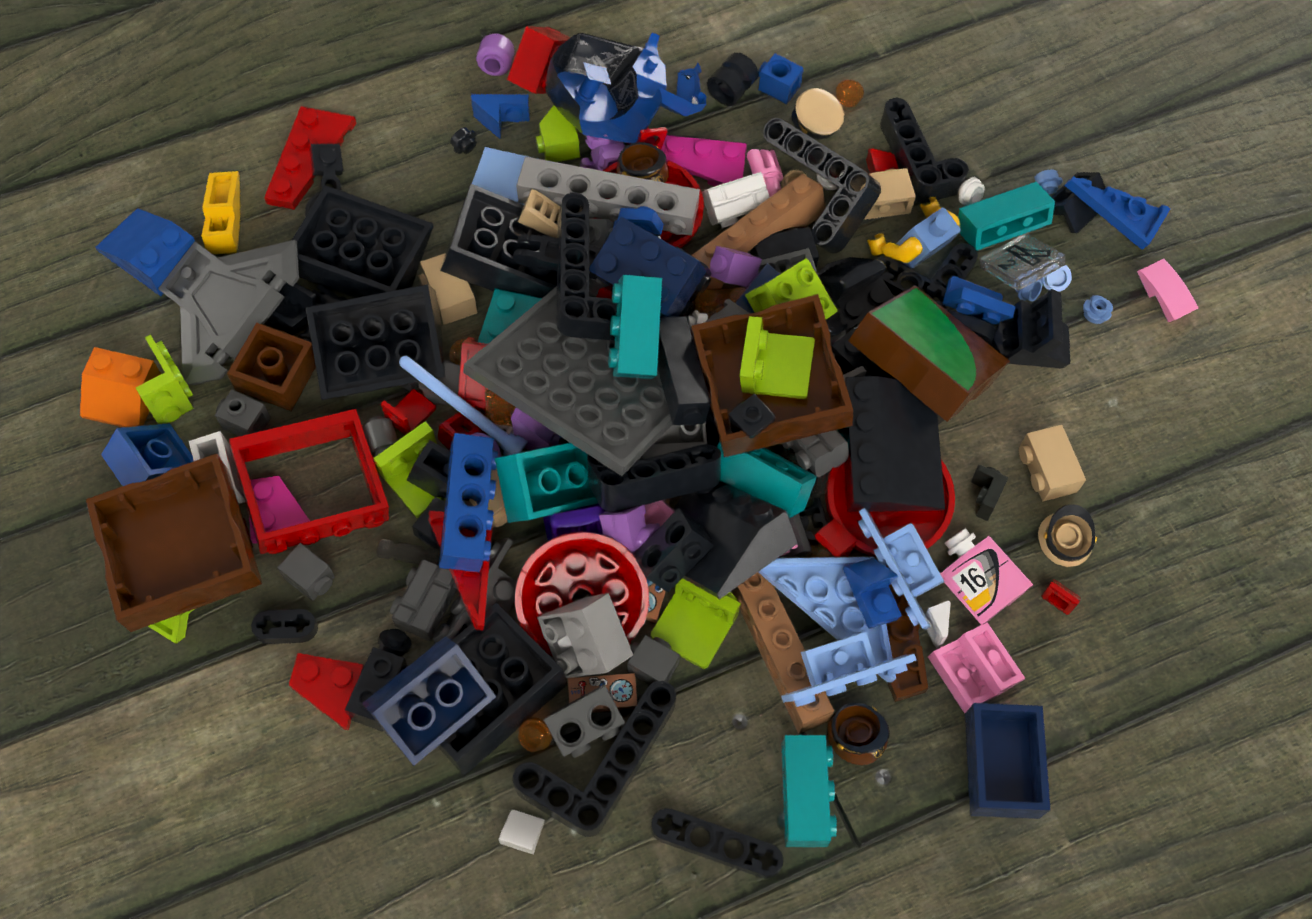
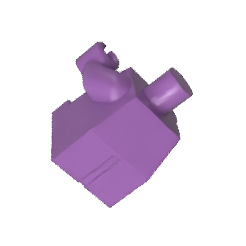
M586 136V143L592 149L591 157L593 161H590L589 158L581 159L580 167L603 171L608 166L618 162L619 154L626 146L621 141Z
M645 505L619 512L606 511L599 515L603 535L618 541L632 554L660 528V524L646 525L644 514H646Z

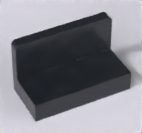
M1077 172L1074 175L1076 178L1092 181L1093 187L1102 190L1106 188L1100 172ZM1064 185L1051 197L1055 201L1053 215H1064L1071 233H1078L1098 214Z

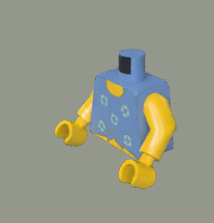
M930 197L931 203L927 205L920 204L926 219L914 226L896 244L886 243L884 234H876L874 240H867L873 256L884 254L887 257L901 261L903 265L913 269L948 245L960 233V220L954 213L943 207L941 208L936 197Z

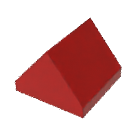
M835 518L814 535L815 539L835 557H849L858 541Z

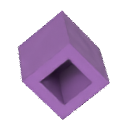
M716 246L709 270L712 273L711 277L725 283L747 287L758 274L762 259L743 251Z

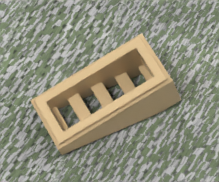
M531 189L518 222L545 235L557 238L558 225L554 222L558 221L560 206L540 192Z

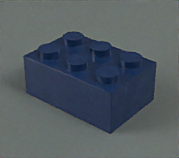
M620 217L589 268V271L598 280L613 287L614 283L618 284V280L623 275L662 278L660 316L679 317L707 271L699 260L623 217Z
M973 703L965 713L970 816L1040 819L1050 811L1043 706Z

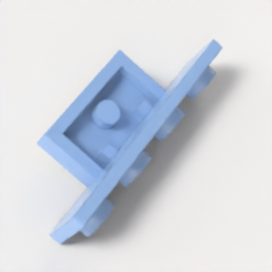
M865 508L861 509L859 513L863 519L858 521L866 538L873 537L878 548L873 551L878 561L885 566L888 565L898 575V578L891 585L898 596L904 594L910 606L905 608L911 622L914 626L920 624L925 630L930 628L931 625L916 597L945 581L917 530L910 523L883 538L869 511Z
M867 632L859 633L801 652L811 686L784 694L781 697L783 703L794 701L796 707L816 701L815 694L826 691L827 696H832L847 691L845 684L856 681L857 686L877 681L876 674L884 671L887 672L888 676L907 671L906 664L916 661L915 654L903 655L877 664Z

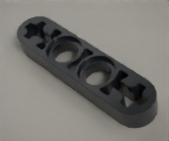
M661 809L652 818V834L661 843L765 879L776 876L783 866L782 852L773 844L673 809ZM666 817L672 818V825L682 829L683 822L689 823L685 830L684 842L677 840L680 832L669 830L667 835L662 834L661 826L657 825L658 821L664 822ZM703 828L709 833L710 841L706 846L697 847L692 844L690 834L694 829ZM729 840H737L743 846L742 856L737 859H730L724 853V844ZM750 845L756 847L753 853L756 856L764 857L766 852L771 853L772 861L776 862V866L771 865L768 870L762 869V862L754 858L751 859L750 865L745 864Z

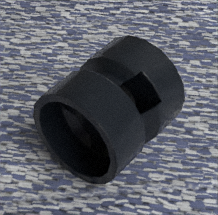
M734 52L723 62L722 67L717 69L708 79L707 88L719 103L725 106H733L758 79V69L748 56Z

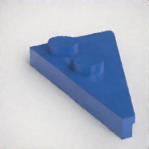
M1073 176L1064 185L1141 250L1150 244L1170 211V208L1166 205H1161L1157 208L1146 204L1145 198L1133 197L1129 193L1107 187L1104 190L1093 187L1092 181Z

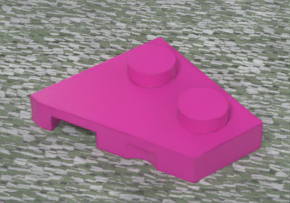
M280 476L250 480L266 533L310 521ZM249 517L250 537L253 544H255L257 541Z

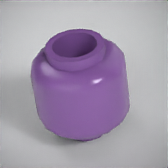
M489 34L485 36L480 42L476 57L479 68L492 76L506 74L512 65L515 53L514 46L504 35Z

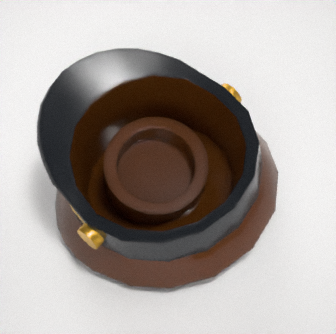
M644 142L632 143L624 147L619 154L616 167L617 174L663 183L667 181L669 171L666 164V155L657 146Z
M854 702L844 705L833 714L828 723L827 736L830 745L843 760L856 765H867L882 756L887 748L890 731L886 720L877 712L875 707Z

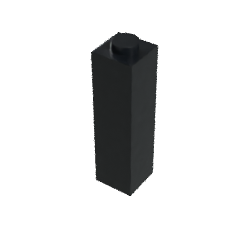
M686 316L660 317L657 368L672 424L690 426L705 424L711 400Z

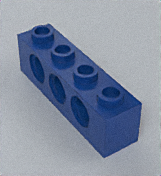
M454 433L450 448L439 568L480 572L483 561H489L491 541H485L486 530L492 529L494 515L493 510H488L489 500H494L496 480H490L491 470H496L495 458H498V451L493 450L494 438ZM474 469L480 475L472 476L468 474L466 470ZM472 499L477 503V505L468 506L463 502V500ZM469 529L475 536L465 537L460 533V530Z

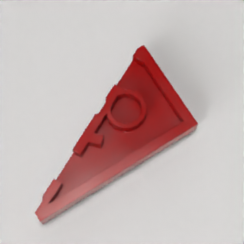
M429 511L428 521L441 549L444 512ZM469 529L460 530V533L465 537L475 536ZM492 529L486 530L485 541H491ZM490 558L489 561H483L480 572L449 569L475 630L484 629Z

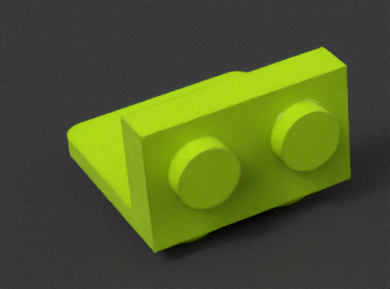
M150 334L145 339L165 373L136 387V390L158 424L171 423L176 421L181 415L194 409L188 399L193 396V393L162 340L155 343Z
M682 578L675 585L673 597L651 631V638L658 637L663 639L671 646V650L678 653L680 657L705 669L710 665L737 619L741 603L730 592L721 599H718Z

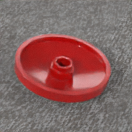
M942 459L945 510L869 512L883 538L910 523L914 525L927 549L942 537L951 522L955 508L954 484ZM845 463L836 468L832 467L825 491L826 507L830 520L832 521L835 518L858 539L854 549L870 557L877 558L873 551L878 548L873 537L867 539L858 521L863 519L859 512L847 511Z

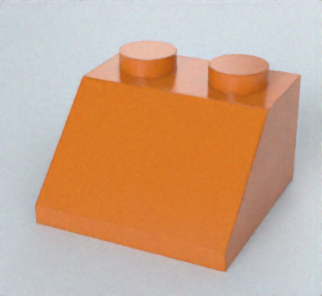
M94 347L82 372L80 416L85 419L119 427L143 426L149 414V409L137 392L136 387L161 375L154 361Z

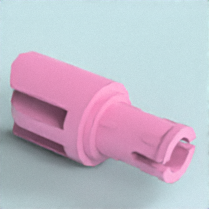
M751 149L748 151L747 160L752 174L758 172L763 174L766 190H768L771 197L781 190L780 182L783 179L775 151L764 149L760 151L759 149Z

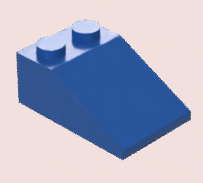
M137 208L95 248L161 297L164 293L158 288L196 241L192 235L172 221Z

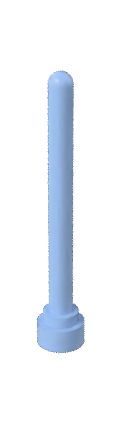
M403 356L400 358L399 365L500 443V448L504 450L503 455L508 456L521 453L528 443L527 440L519 435L515 436L513 433L507 434L410 357Z

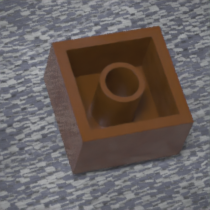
M256 323L227 375L237 392L292 411L316 368L312 342Z

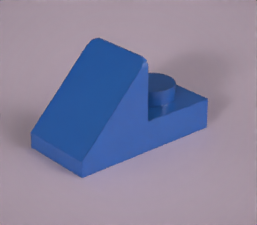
M471 94L474 117L498 138H501L502 121H530L528 94Z
M874 558L843 567L868 629L897 621L902 617L889 587L898 578L894 571Z

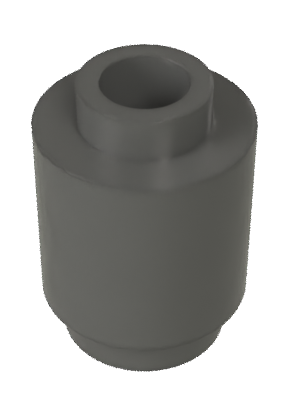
M382 416L372 417L362 427L372 458L398 441L393 423L388 418Z

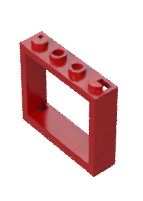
M356 409L229 439L231 456L260 555L265 553H281L287 547L295 546L299 543L311 545L318 542L321 538L333 535L335 537L345 536L351 533L352 530L363 527L375 528L389 520V505ZM351 437L373 505L266 533L245 462Z

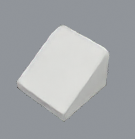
M950 601L930 607L925 613L931 625L926 630L936 648L941 647L948 637Z
M511 809L499 837L500 844L534 854L545 820Z

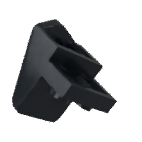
M848 257L827 263L817 273L830 298L842 309L848 324L845 332L859 326L869 311L894 298L881 277L887 267L880 259Z
M1051 289L1032 304L1020 300L1014 305L1016 307L1013 318L1004 320L996 326L991 346L1010 361L1008 364L1061 369L1068 366L1071 362L1069 328L1062 322L1060 292Z

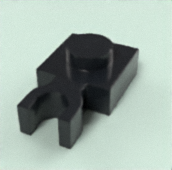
M311 144L309 150L313 176H322L320 191L323 190L326 184H332L335 189L341 190L340 180L336 177V175H342L344 171L340 144Z

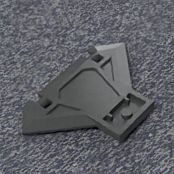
M296 240L219 258L197 242H194L158 289L180 306L182 376L188 386L222 379L228 372L223 364L229 356L236 359L255 324L264 325L285 298L279 291L286 282L293 287L298 281L299 269ZM274 274H276V276L273 278V280H272V281L270 282V284L268 285V282L271 280V278L274 276ZM218 347H219L220 349L216 352V354H215V355L213 356V358H212L211 356L214 354V352H215V351L218 349Z

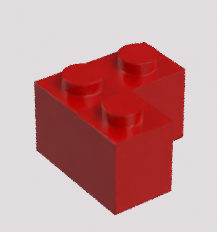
M526 26L507 80L534 94L546 93V76L551 58L557 49L571 37L551 27Z

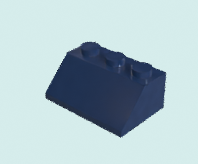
M444 637L362 704L404 756L415 766L495 699L496 695L460 647L449 638Z

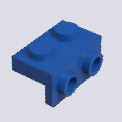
M956 276L949 278L943 300V305L954 308L959 313L980 318L990 324H999L1001 321L1013 318L1016 307L1003 302L1002 294Z

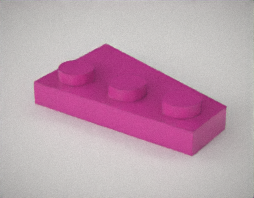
M666 135L662 151L666 155V163L668 160L687 170L692 176L695 175L708 180L707 184L714 187L743 178L746 143Z

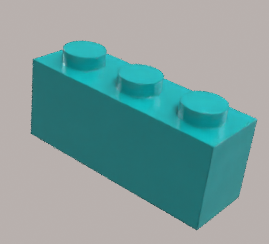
M1037 182L1027 184L959 208L960 234L976 251L1052 224L1055 201Z
M623 275L618 280V284L614 283L612 303H617V315L611 318L610 334L615 336V348H610L608 366L613 368V376L652 379L657 376L662 278Z
M719 441L718 448L721 451V482L786 510L789 518L805 510L817 476L766 448L724 457Z
M784 735L781 742L785 847H827L831 842V837H836L837 833L836 816L830 815L829 802H834L835 799L834 781L828 780V767L833 765L832 746L826 745V735Z

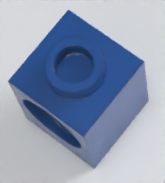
M775 53L768 62H763L758 71L760 77L758 90L787 104L801 86L804 68Z

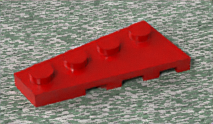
M301 106L265 194L266 204L295 210L314 183L313 179L315 176H313L310 145L340 144L341 146L344 142L343 137L348 130L352 131L357 124L355 117Z

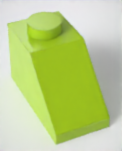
M553 105L539 123L540 136H535L538 153H544L545 160L552 162L579 158V138L576 128Z

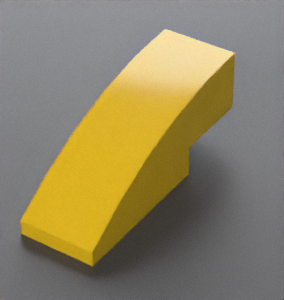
M239 172L209 173L202 207L205 220L201 236L205 249L212 254L237 253L240 228Z

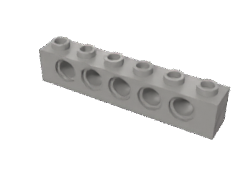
M526 156L517 182L518 203L525 204L531 189L540 192L560 207L562 199L566 194L580 192L589 201V218L596 217L614 222L618 219L620 208L638 209V207L645 206L656 211L664 223V231H669L676 235L685 234L692 236L699 206L700 189Z

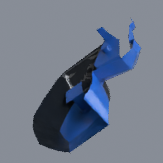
M585 33L575 34L557 49L551 58L546 76V93L560 113L583 135L609 140L636 143L640 131L647 129L660 106L675 114L686 117L702 111L706 105V95L700 90L699 74L702 71L699 63H697L695 68L678 72L677 95L666 91V67L661 61L657 50L660 36L655 33H651L644 48Z

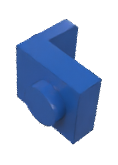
M645 206L638 207V209L620 208L618 219L613 224L614 229L620 217H623L649 233L658 235L662 234L664 226L656 211Z

